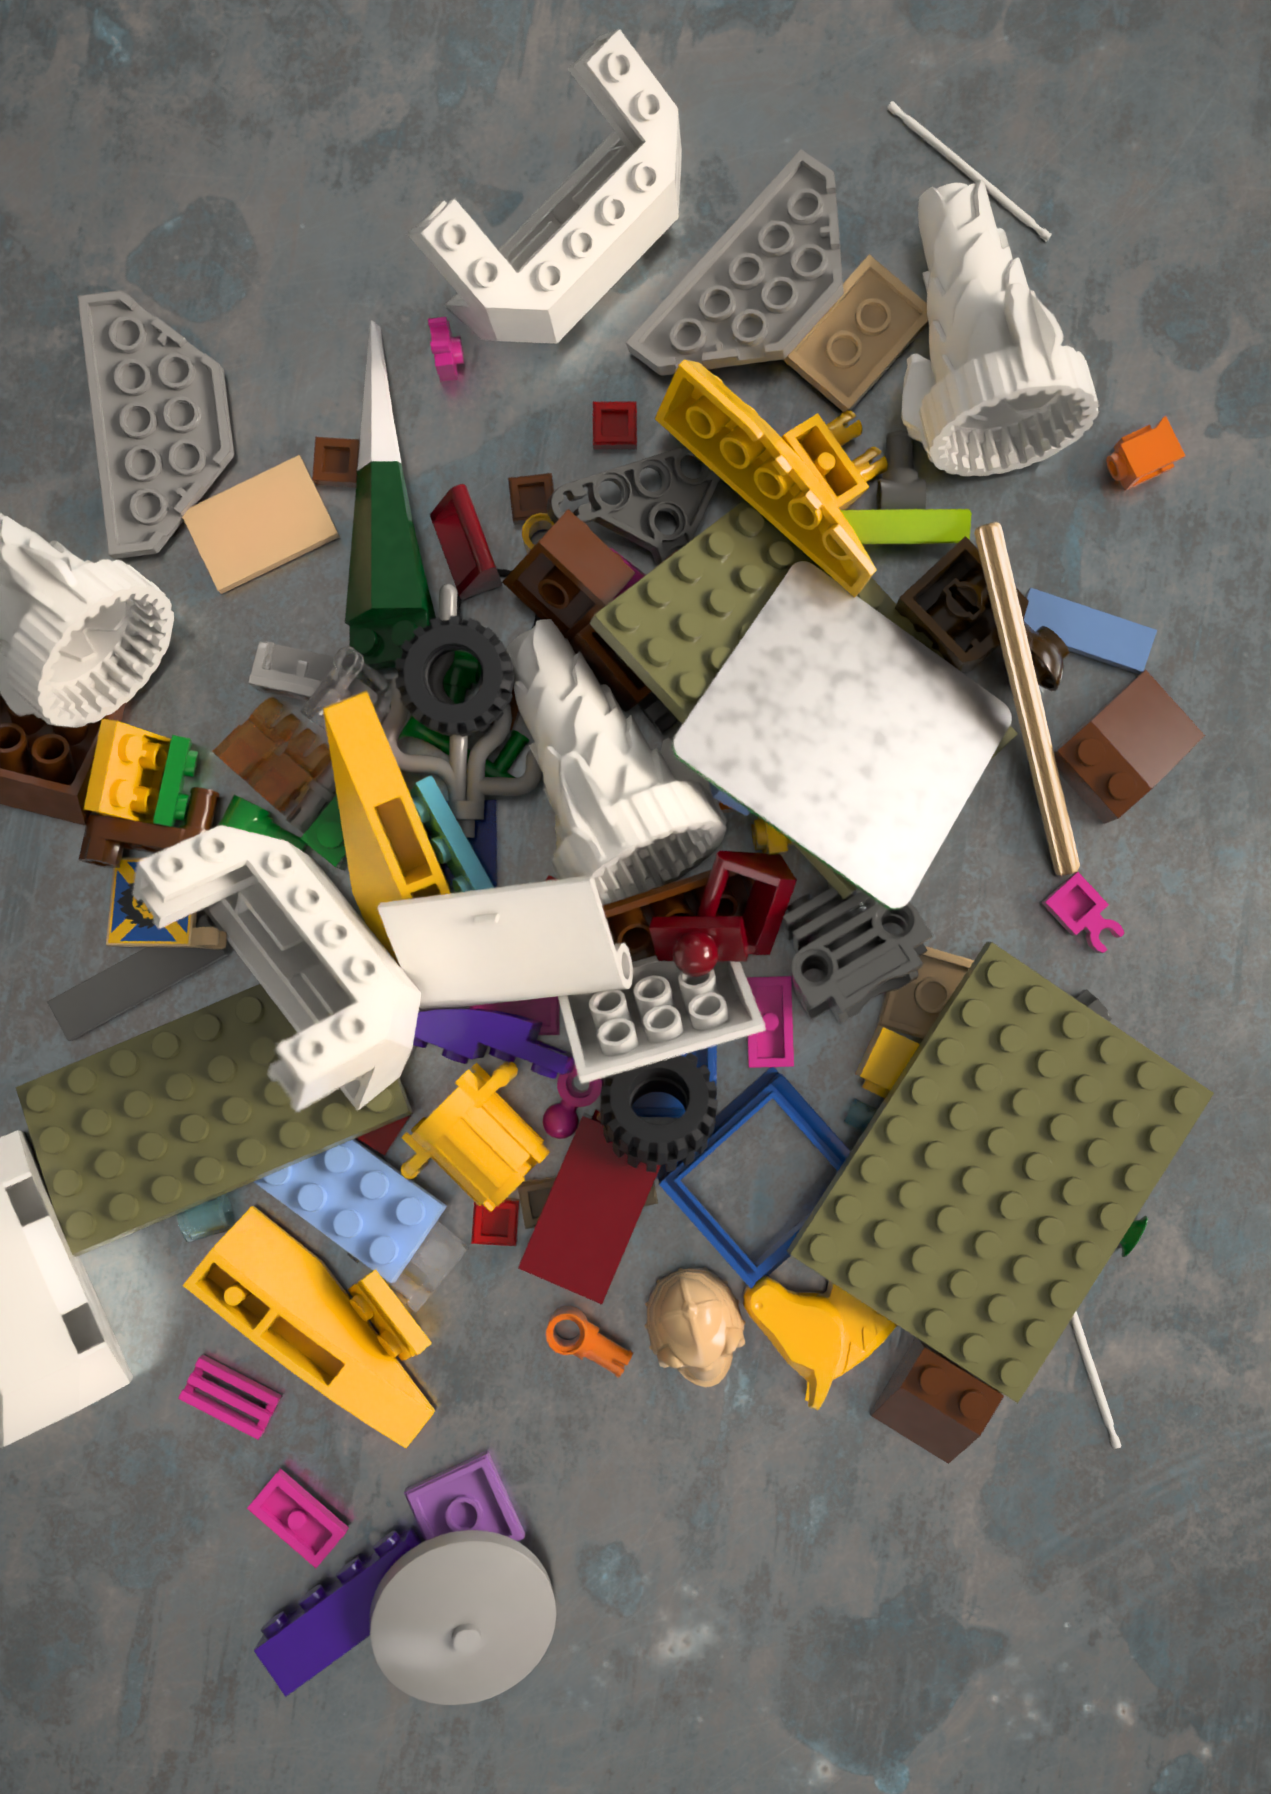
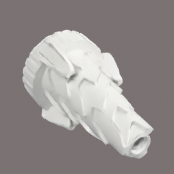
M980 179L969 186L964 183H951L937 189L930 187L919 197L918 223L929 270L922 272L927 291L930 360L919 354H912L907 359L908 366L904 376L901 417L903 424L907 426L908 435L911 438L923 443L930 462H933L939 470H945L946 473L952 475L960 474V476L968 477L973 475L989 476L991 474H1001L1014 469H1021L1035 462L1043 461L1076 442L1083 436L1086 430L1090 429L1093 425V420L1097 418L1099 404L1087 361H1085L1084 356L1080 352H1075L1074 348L1061 346L1063 334L1056 319L1036 298L1035 292L1029 291L1020 258L1017 257L1013 260L1006 232L1002 228L997 229L983 180Z
M0 512V693L9 708L19 716L34 714L48 724L76 728L85 726L90 722L95 723L104 716L111 715L121 705L133 698L136 692L148 682L151 674L158 668L170 642L174 622V612L171 610L172 604L165 594L159 590L158 586L148 581L138 571L123 561L105 559L97 563L89 560L84 562L58 541L48 543L36 532L21 526Z
M551 619L536 621L535 626L531 630L522 633L508 645L506 650L513 664V673L515 675L514 691L517 705L535 741L529 747L543 773L546 786L543 790L555 812L557 849L554 853L555 857L552 859V865L558 879L592 875L601 905L603 906L669 884L681 878L701 864L704 859L708 858L723 842L727 830V820L718 805L719 801L712 797L708 780L682 763L675 756L672 750L673 738L663 740L661 751L658 747L651 750L634 717L631 715L625 718L611 689L605 684L600 686L581 652L577 654L574 652L568 639L564 638Z

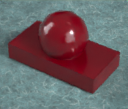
M742 916L652 917L649 929L657 960L674 961L677 968L685 975L695 978L707 975L714 968L717 961H747L749 946Z

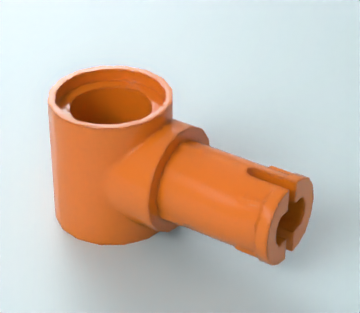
M572 1305L562 1306L556 1309L550 1316L546 1329V1340L549 1347L556 1353L562 1355L573 1354L581 1360L586 1357L612 1372L618 1378L624 1372V1366L628 1365L633 1355L631 1350L623 1348L598 1333L600 1328L589 1322L585 1313ZM562 1320H571L578 1325L580 1333L572 1340H565L557 1335L555 1325Z

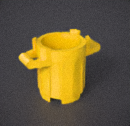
M507 1061L500 1065L492 1073V1076L476 1062L471 1068L474 1073L468 1069L455 1082L458 1088L427 1119L423 1117L411 1129L413 1134L410 1135L406 1132L401 1137L416 1152L402 1164L400 1171L403 1177L406 1179L415 1178L428 1165V1160L432 1158L478 1206L483 1205L489 1212H492L496 1206H499L525 1180L524 1176L537 1163L540 1164L546 1158L550 1150L543 1144L544 1140L496 1093L500 1087L506 1086L518 1073L516 1064Z

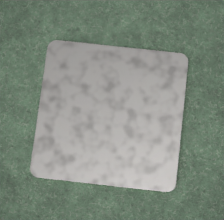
M800 561L789 569L674 736L672 750L677 759L882 906L897 910L904 907L912 897L1009 728L1012 716L1007 705L858 596L854 598L838 582L812 563Z

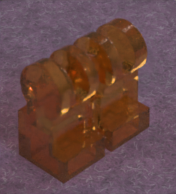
M270 697L261 703L242 725L239 724L212 752L285 816L295 805V800L305 790L311 779H315L328 766L331 756L329 745L326 743L319 745L308 756H304L317 736L310 728H306L290 740L285 751L278 757L274 751L292 737V734L300 724V719L291 713L272 727V724L283 711L284 705L275 697Z

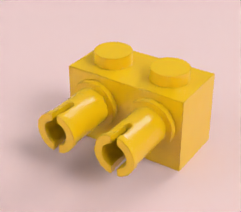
M851 410L844 411L839 417L828 424H825L817 413L781 437L798 454L824 486L840 510H846L851 507L869 488L867 482L879 474H883L887 471L888 467L885 456L871 464L874 461L873 458L882 453L877 447H870L852 461L841 447L853 438L859 437L863 432L860 420L848 426V422L857 416Z

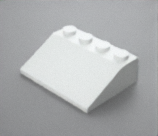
M656 956L632 962L633 979L632 985L628 989L558 996L580 1083L765 1031L763 1019L740 961H717L714 968L707 975L695 978L683 974L677 968L674 961H658Z

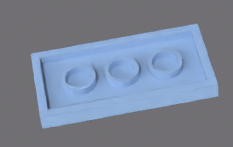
M355 1139L254 1181V1183L373 1271L376 1269L380 1276L390 1283L396 1282L447 1207V1205L411 1179L403 1177L400 1171Z

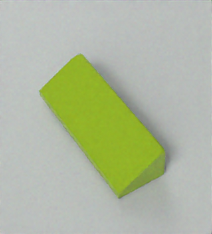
M970 509L840 510L862 544L958 543L965 536L970 540L972 516Z

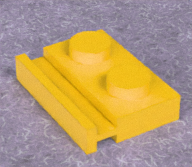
M376 1269L347 1289L353 1297L350 1299L352 1308L364 1321L371 1320L381 1333L377 1337L380 1345L392 1358L398 1356L401 1361L407 1360L415 1355H419L432 1344Z

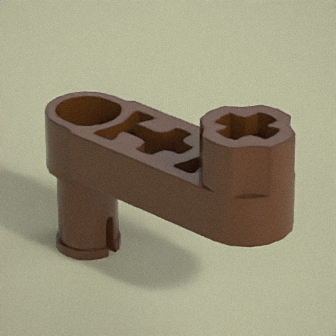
M192 787L185 824L179 826V828L89 815L79 861L105 868H120L124 848L158 853L212 829L217 800L220 794L213 790Z

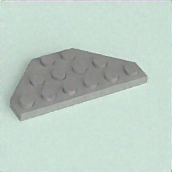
M800 150L628 339L626 345L629 352L661 376L675 374L678 365L684 359L701 363L706 369L785 359L844 294L834 171L803 150Z
M122 290L78 296L108 552L113 559L157 554L184 521L182 517L186 511L198 503L234 457L224 370L219 363L187 342L182 335L158 317H154Z

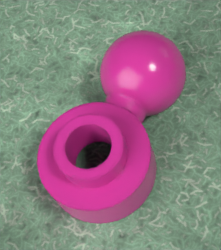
M576 1064L573 1072L559 1074L557 1089L562 1100L560 1103L553 1104L547 1108L542 1119L544 1130L549 1136L556 1139H565L576 1131L578 1126L576 1110L578 1107H586L597 1100L601 1094L602 1086H604L603 1077L589 1081L588 1089L579 1090L574 1085V1077L578 1075Z

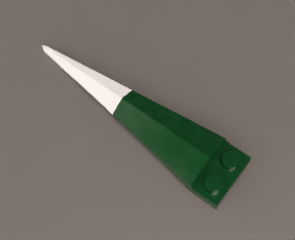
M371 320L369 325L345 624L349 626V668L357 673L395 667L396 659H401L403 654L401 647L405 640L410 642L415 636L413 633L415 629L420 625L422 628L431 625L429 620L436 618L418 546L401 464L381 328L373 320Z

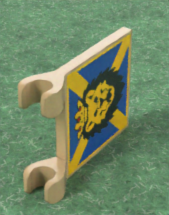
M122 858L120 868H113L106 938L107 946L226 948V932L219 931L215 927L196 928L197 911L160 929L157 928L153 922L154 916L142 900L137 901L132 894L137 862L145 858Z

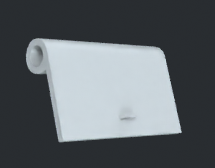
M592 875L384 902L378 906L379 914L399 965L421 992L420 1011L628 989L632 985L633 967L629 949L625 943H613Z

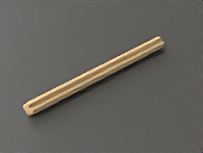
M992 522L979 526L975 529L974 534L1054 871L1059 876L1070 875L1078 871L1080 862L1002 528L998 522Z

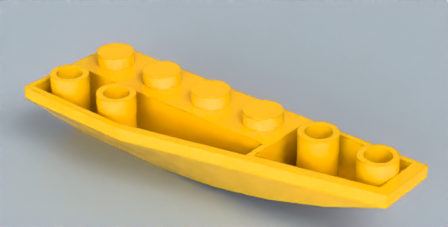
M366 690L323 707L352 894L365 923L399 965L378 911L379 904L452 894Z
M254 1205L218 1241L183 1284L197 1298L299 1378L402 1447L407 1448L434 1414L435 1409L396 1357L392 1358L380 1345L377 1338L379 1335L371 1324L361 1319L350 1304V1296L325 1263Z

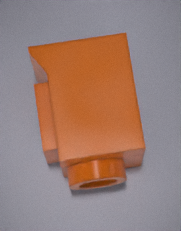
M1164 416L1153 429L1150 425H1147L1122 437L1113 447L1115 451L1107 457L1106 462L1113 479L1116 481L1120 480L1126 491L1175 467L1173 463L1183 459L1186 455L1167 417Z

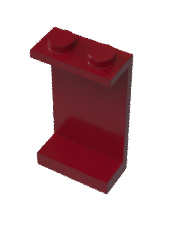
M595 1109L593 1116L584 1112L518 1269L602 1305L661 1165H657L656 1172H647V1164L640 1162L638 1167L634 1168L628 1165L627 1154L619 1158L613 1152V1142L607 1143L603 1135L601 1110Z

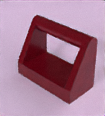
M465 484L456 485L446 493L429 515L461 600L502 586V582Z
M718 851L696 917H715L730 871L755 879L742 918L749 953L753 955H770L797 879L781 854L768 855V853Z

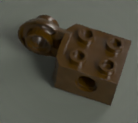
M965 536L899 597L895 609L902 616L911 621L917 632H923L932 641V648L939 651L943 655L944 660L961 672L972 671L1001 645L979 551ZM1016 588L1038 685L1047 690L1056 691L1063 677V660L1069 656V650L1063 640L1048 627L1041 626L1034 631L1024 621L1029 600Z

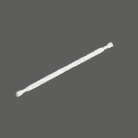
M893 101L888 105L887 109L891 113L899 116L909 128L976 183L982 179L989 195L1026 226L1034 229L1044 241H1048L1052 236L1051 233L1037 225L1033 218L916 120L902 112L900 107Z
M1075 1312L1070 1322L1104 1424L1108 1428L1112 1448L1117 1449L1121 1447V1443L1115 1433L1114 1422L1077 1312Z

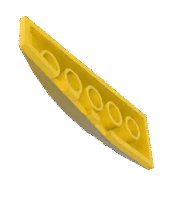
M684 359L678 365L654 419L855 598L876 572V568L855 531L830 494L798 454L751 406L744 403L724 385L720 378L713 375L701 363Z

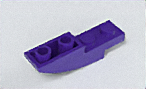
M436 1009L418 1012L413 1045L426 1048L427 1044L431 1043L443 1048L441 1055L450 1060L467 1064L469 1059L484 1058L489 1046L491 1047L489 1051L491 1056L513 1063L516 1057L532 1063L531 1071L553 1079L557 1078L558 1073L567 1074L573 1072L575 1066L573 1053L537 1040L543 1022L517 1014L488 1009Z

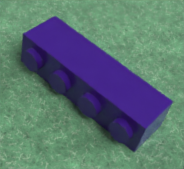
M412 1527L400 1535L394 1530L384 1536L373 1547L375 1551L373 1555L363 1562L358 1557L351 1560L335 1575L338 1579L326 1589L321 1584L314 1587L299 1600L300 1608L289 1616H286L284 1611L280 1612L261 1628L263 1636L255 1647L254 1652L285 1697L370 1636L371 1604L381 1580L398 1559L422 1543Z

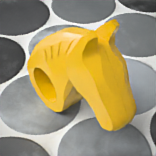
M764 1275L751 1289L747 1285L743 1292V1305L749 1316L785 1361L807 1380L805 1401H808V1407L815 1410L820 1409L833 1380L868 1358L897 1326V1324L831 1281L828 1282L825 1293L795 1292L786 1289L777 1280Z

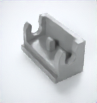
M259 642L248 684L258 691L331 705L346 699L352 669L349 668L348 658L324 655L281 646L271 642Z

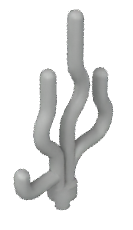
M444 584L439 590V618L441 620H448L449 616H457V589L452 584ZM455 651L448 652L439 657L433 664L429 674V685L432 692L438 699L448 704L456 703L444 691L443 679L454 661ZM398 674L393 677L391 710L381 726L400 771L429 773L443 779L448 789V805L467 838H475V820H484L485 795L518 796L527 794L537 787L543 773L531 750L526 755V770L521 777H485V764L488 756L501 745L510 731L512 722L510 704H507L504 708L502 717L498 721L494 720L490 730L476 742L470 751L468 763V736H450L449 762L443 758L430 755H408L401 752L396 740L399 731L407 720L409 710L404 707L400 700V691L396 688L395 678H398Z

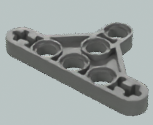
M683 446L566 483L558 487L549 497L547 513L551 521L556 523L566 512H561L558 506L564 501V495L567 496L569 501H576L588 494L590 503L581 505L573 514L585 523L594 521L651 551L656 566H658L675 550H680L694 539L695 532L719 480L722 479ZM690 455L698 459L701 464V474L698 478L691 479L682 473L680 461L683 456ZM651 468L659 473L662 483L658 491H648L641 485L639 476L642 469ZM611 481L618 485L621 490V499L618 504L610 505L602 501L598 491L602 482ZM658 511H667L674 516L676 528L673 534L666 535L657 530L654 519Z

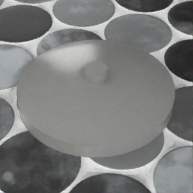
M466 1530L446 1533L424 1541L405 1553L393 1564L381 1580L372 1600L369 1625L373 1653L384 1675L396 1687L412 1697L441 1705H462L483 1701L512 1688L524 1679L539 1663L554 1633L556 1602L550 1579L542 1563L527 1547L518 1541L488 1531Z

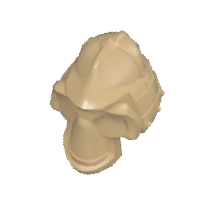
M707 1267L679 1268L678 1271L669 1274L661 1280H657L648 1302L645 1303L647 1307V1323L645 1328L648 1330L651 1343L649 1349L653 1350V1353L657 1355L660 1367L667 1368L670 1366L671 1368H677L684 1378L702 1387L717 1385L726 1376L732 1363L733 1352L736 1348L742 1347L745 1344L743 1331L746 1324L745 1320L742 1319L738 1306L739 1300L734 1297L728 1287V1282L723 1281L716 1274L709 1271Z

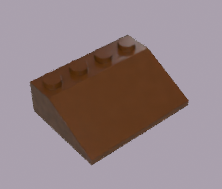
M0 693V804L86 825L87 818L92 811L85 810L84 805L101 720L95 723L90 722L85 726L77 728L51 725L34 714L17 715L9 708ZM126 703L121 705L114 713L106 715L102 719L121 722Z

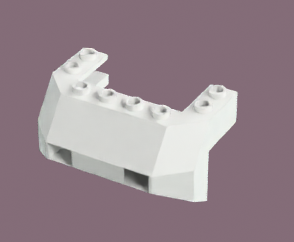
M620 29L599 36L582 57L568 68V71L614 131L499 250L495 248L455 199H452L448 204L444 200L438 201L433 210L407 233L457 292L444 306L481 340L557 344L679 217L682 149L678 108Z
M219 825L137 862L132 894L137 901L142 900L154 916L153 922L157 928L160 929L200 909H204L217 928L227 933V941L297 1031V1035L276 1046L275 1051L281 1060L270 1065L268 1072L273 1082L277 1080L291 1098L290 1105L295 1112L338 1088L342 1090L358 1111L400 1077L413 1046L421 992L314 858L287 841Z
M19 1130L0 1137V1448L85 1408L129 1384L133 1378L80 1256L75 1257L71 1253L54 1212L42 1170L24 1131Z

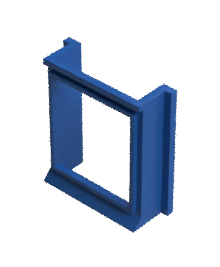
M775 1067L767 1069L716 1115L712 1137L708 1138L707 1147L702 1154L695 1152L694 1161L686 1166L681 1160L677 1161V1167L674 1171L666 1172L665 1165H661L656 1176L662 1189L750 1289L764 1275L769 1276L791 1256L787 1249L811 1212L753 1263L681 1180L772 1098L837 1171H839L851 1152Z

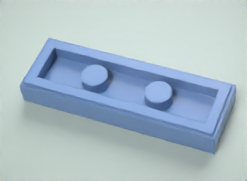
M1031 587L1028 589L1025 597L1029 600L1024 621L1034 631L1041 626H1046L1063 640L1070 652L1136 674L1144 672L1157 630Z

